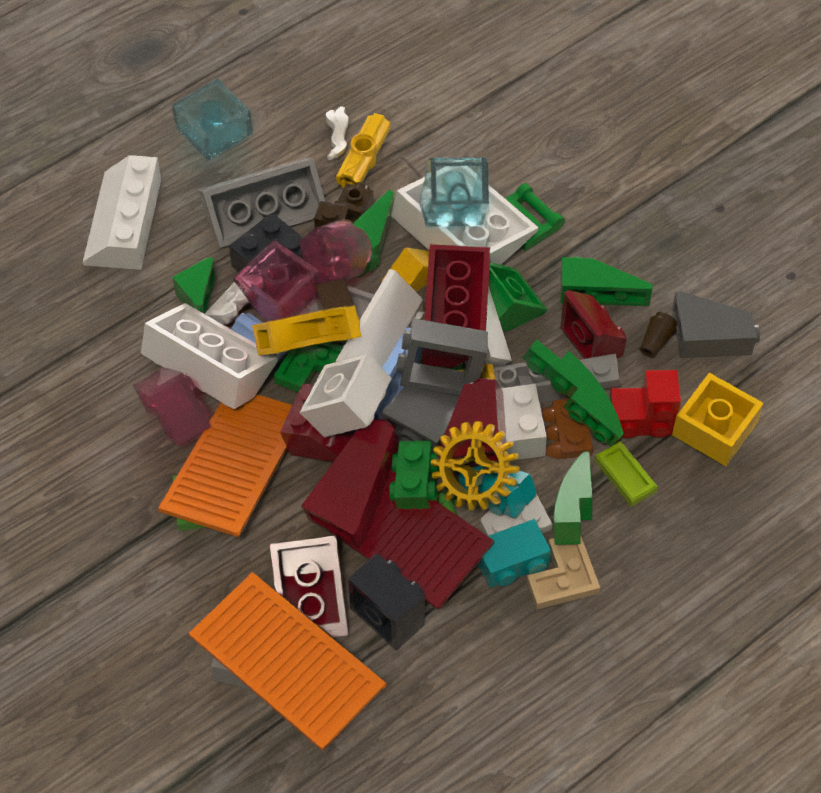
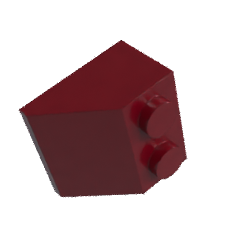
M570 290L565 292L560 329L582 358L587 359L616 354L617 359L622 357L625 349L626 335L620 326H616L610 319L607 309L603 305H599L591 295Z
M303 383L280 433L290 455L334 462L356 431L351 430L342 434L323 437L300 413L314 386Z

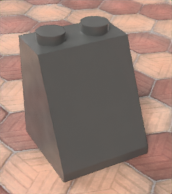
M405 386L384 408L382 419L395 427L398 441H431L434 450V447L441 444L440 438L445 434L459 396Z

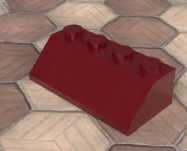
M430 244L425 321L486 331L490 247ZM422 348L423 365L455 367L468 359V355Z

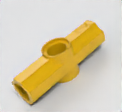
M374 113V115L368 116L359 134L351 139V149L336 176V183L340 184L343 189L346 183L352 185L356 182L363 183L368 171L376 165V155L391 128V123L385 119L384 115Z

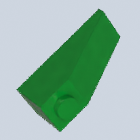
M389 189L333 243L334 261L360 278L367 272L373 271L380 262L392 219L393 191Z
M578 256L562 257L560 303H563L564 293L570 290L593 296L599 305H650L653 289L651 283L593 258Z

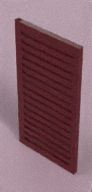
M391 470L361 549L339 537L337 538L368 560L378 553L384 560L390 559L400 569L403 577L409 582L411 580L415 581L423 589L425 601L439 610L495 542L437 501H430L429 508L397 509L395 501L390 500V483L395 482L396 473Z

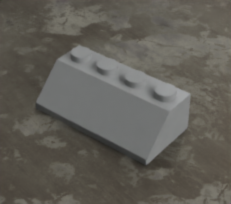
M308 157L198 190L206 218L219 248L230 245L272 212L289 226L312 220L315 217L320 201H325L314 159Z

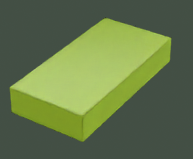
M621 441L595 455L594 461L631 507L657 492L658 486Z

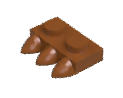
M568 399L553 400L551 406L541 410L543 421L552 423L545 427L547 439L555 441L546 447L545 455L555 459L577 458L583 452H589L590 456H592L593 447L589 428L583 423L574 421L568 415L567 410L563 407Z

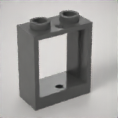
M413 318L410 331L404 330L401 349H405V354L399 353L396 364V372L401 373L400 386L460 396L464 384L474 383L475 380L480 379L487 355L488 331ZM417 347L468 355L464 372L414 363Z

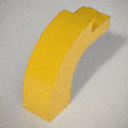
M355 306L326 309L252 325L258 355L275 354L314 344L361 337L360 320Z

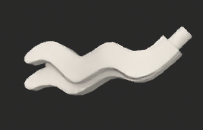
M344 107L338 108L335 113L334 110H329L326 113V123L334 130L331 138V145L334 149L327 156L329 160L339 158L347 149L344 136L348 127V116L344 114Z

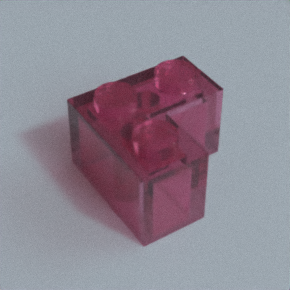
M163 367L133 385L145 410L156 415L171 443L181 445L211 427L207 420V417L210 416L208 409L201 400L197 401L193 393L195 385L187 373L183 374V372Z

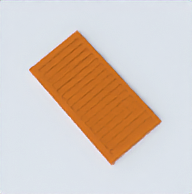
M258 394L235 409L221 402L158 507V511L239 537L287 450L280 431L292 405Z
M253 572L188 633L190 638L322 751L382 689L386 688L385 681Z

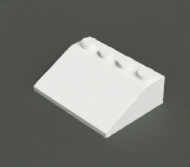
M461 160L397 190L391 214L400 225L428 250L430 244L490 247V262L500 265L538 231V227Z

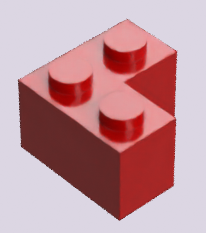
M646 370L642 388H611L609 399L620 420L624 433L621 437L653 436L660 438L673 434L676 416L679 413L681 404L677 370Z

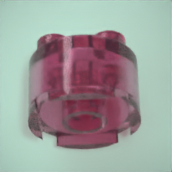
M338 220L311 230L301 240L300 247L302 249L303 262L312 282L322 284L342 278L348 281L365 272L367 262L371 260L372 249L369 238L362 228L358 229L349 220Z

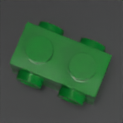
M399 441L398 454H393L392 468L393 472L396 473L395 482L390 483V500L395 501L397 509L429 508L430 501H437V482L435 478H432V473L439 471L440 468L439 466L431 465V460L437 459V454L433 451L431 441Z

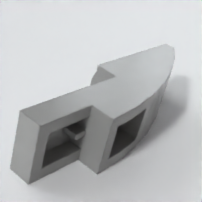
M616 354L580 360L594 375L603 389L621 386ZM526 362L493 368L500 388L536 384L539 402L570 398L566 394L557 392L547 378L542 374L533 372Z

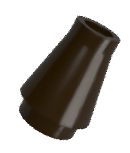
M657 312L655 316H651L643 342L639 348L640 352L649 358H655L661 348L676 334L677 321L671 315L664 312Z

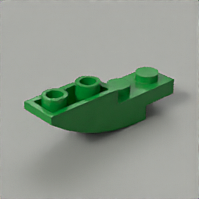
M536 340L522 357L526 361L527 366L533 372L542 374L547 378L557 392L570 397L563 407L574 421L583 423L592 430L593 436L598 441L612 446L624 433L613 404L602 386L585 365L569 350L560 359L540 341Z

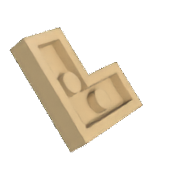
M582 537L581 544L554 545V538L549 539L548 546L556 568L527 575V584L536 610L600 593V585Z

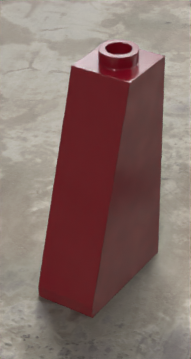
M373 419L368 427L359 428L301 505L309 521L359 549L364 545L391 471L393 454H397L399 441L395 433L396 429L391 423L384 419L379 421Z

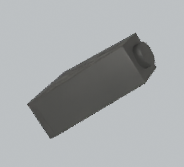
M682 291L675 292L672 313L673 318L678 323L676 326V337L680 358L752 355L755 343L760 341L759 325H754L751 312Z

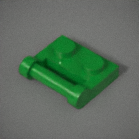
M527 183L521 184L513 194L505 198L538 227L537 233L521 246L525 252L558 231L565 223V218L560 213H554L533 193V188ZM526 201L547 222L542 225L521 203Z

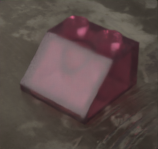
M275 240L233 277L234 282L256 312L267 321L298 315L316 298L315 285L321 284L320 271Z

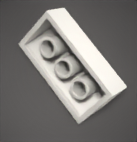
M129 155L105 171L83 265L142 269L161 184L157 157Z
M390 269L362 315L359 326L361 337L348 339L336 362L368 353L383 367L404 330L411 328L413 318L424 320L423 299L395 270Z
M186 303L146 322L144 326L142 355L232 409L254 398L278 361V356L274 354L258 355L254 342Z

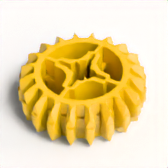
M480 421L474 423L473 429H471L468 422L462 423L461 432L458 428L452 427L449 430L452 439L446 435L440 438L445 448L437 446L433 450L441 458L431 460V465L439 466L440 471L432 473V478L441 477L443 480L436 488L439 491L448 488L449 491L445 495L447 501L457 496V507H462L466 500L469 510H475L477 502L482 510L489 508V500L494 505L499 504L501 501L498 493L504 497L510 494L509 489L504 484L514 486L517 483V480L509 476V473L519 472L520 468L518 466L510 465V461L518 459L519 456L517 453L509 455L507 449L512 448L514 443L512 441L504 444L501 443L505 437L504 431H500L495 436H492L494 432V425L492 424L487 425L484 432L482 422ZM472 439L471 447H468L466 457L452 459L456 448L463 441ZM482 441L494 450L499 463L486 457L485 446H482ZM475 458L476 464H481V466L487 468L475 471L469 465L462 464L474 461ZM452 470L459 471L464 475L465 486H468V490L457 482ZM486 473H499L497 480L489 490L478 492L479 485L482 484L483 476Z

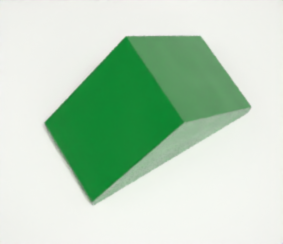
M207 257L172 277L175 294L180 301L204 314L208 310L216 279L215 262L212 257Z

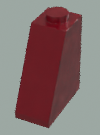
M481 378L475 380L474 383L464 384L444 435L452 439L449 431L452 427L458 428L461 432L462 423L468 422L471 429H473L474 423L480 421L483 425V432L487 425H494L492 436H495L500 431H504L505 437L501 443H506L503 391L496 379ZM472 439L463 441L456 448L452 459L465 458L468 447H471ZM482 441V446H485L486 457L499 463L494 450ZM475 458L474 461L462 464L469 465V467L481 466V464H476Z

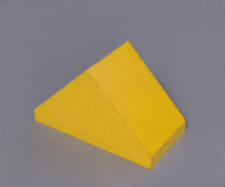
M405 247L390 268L395 270L416 292L427 285L429 251Z

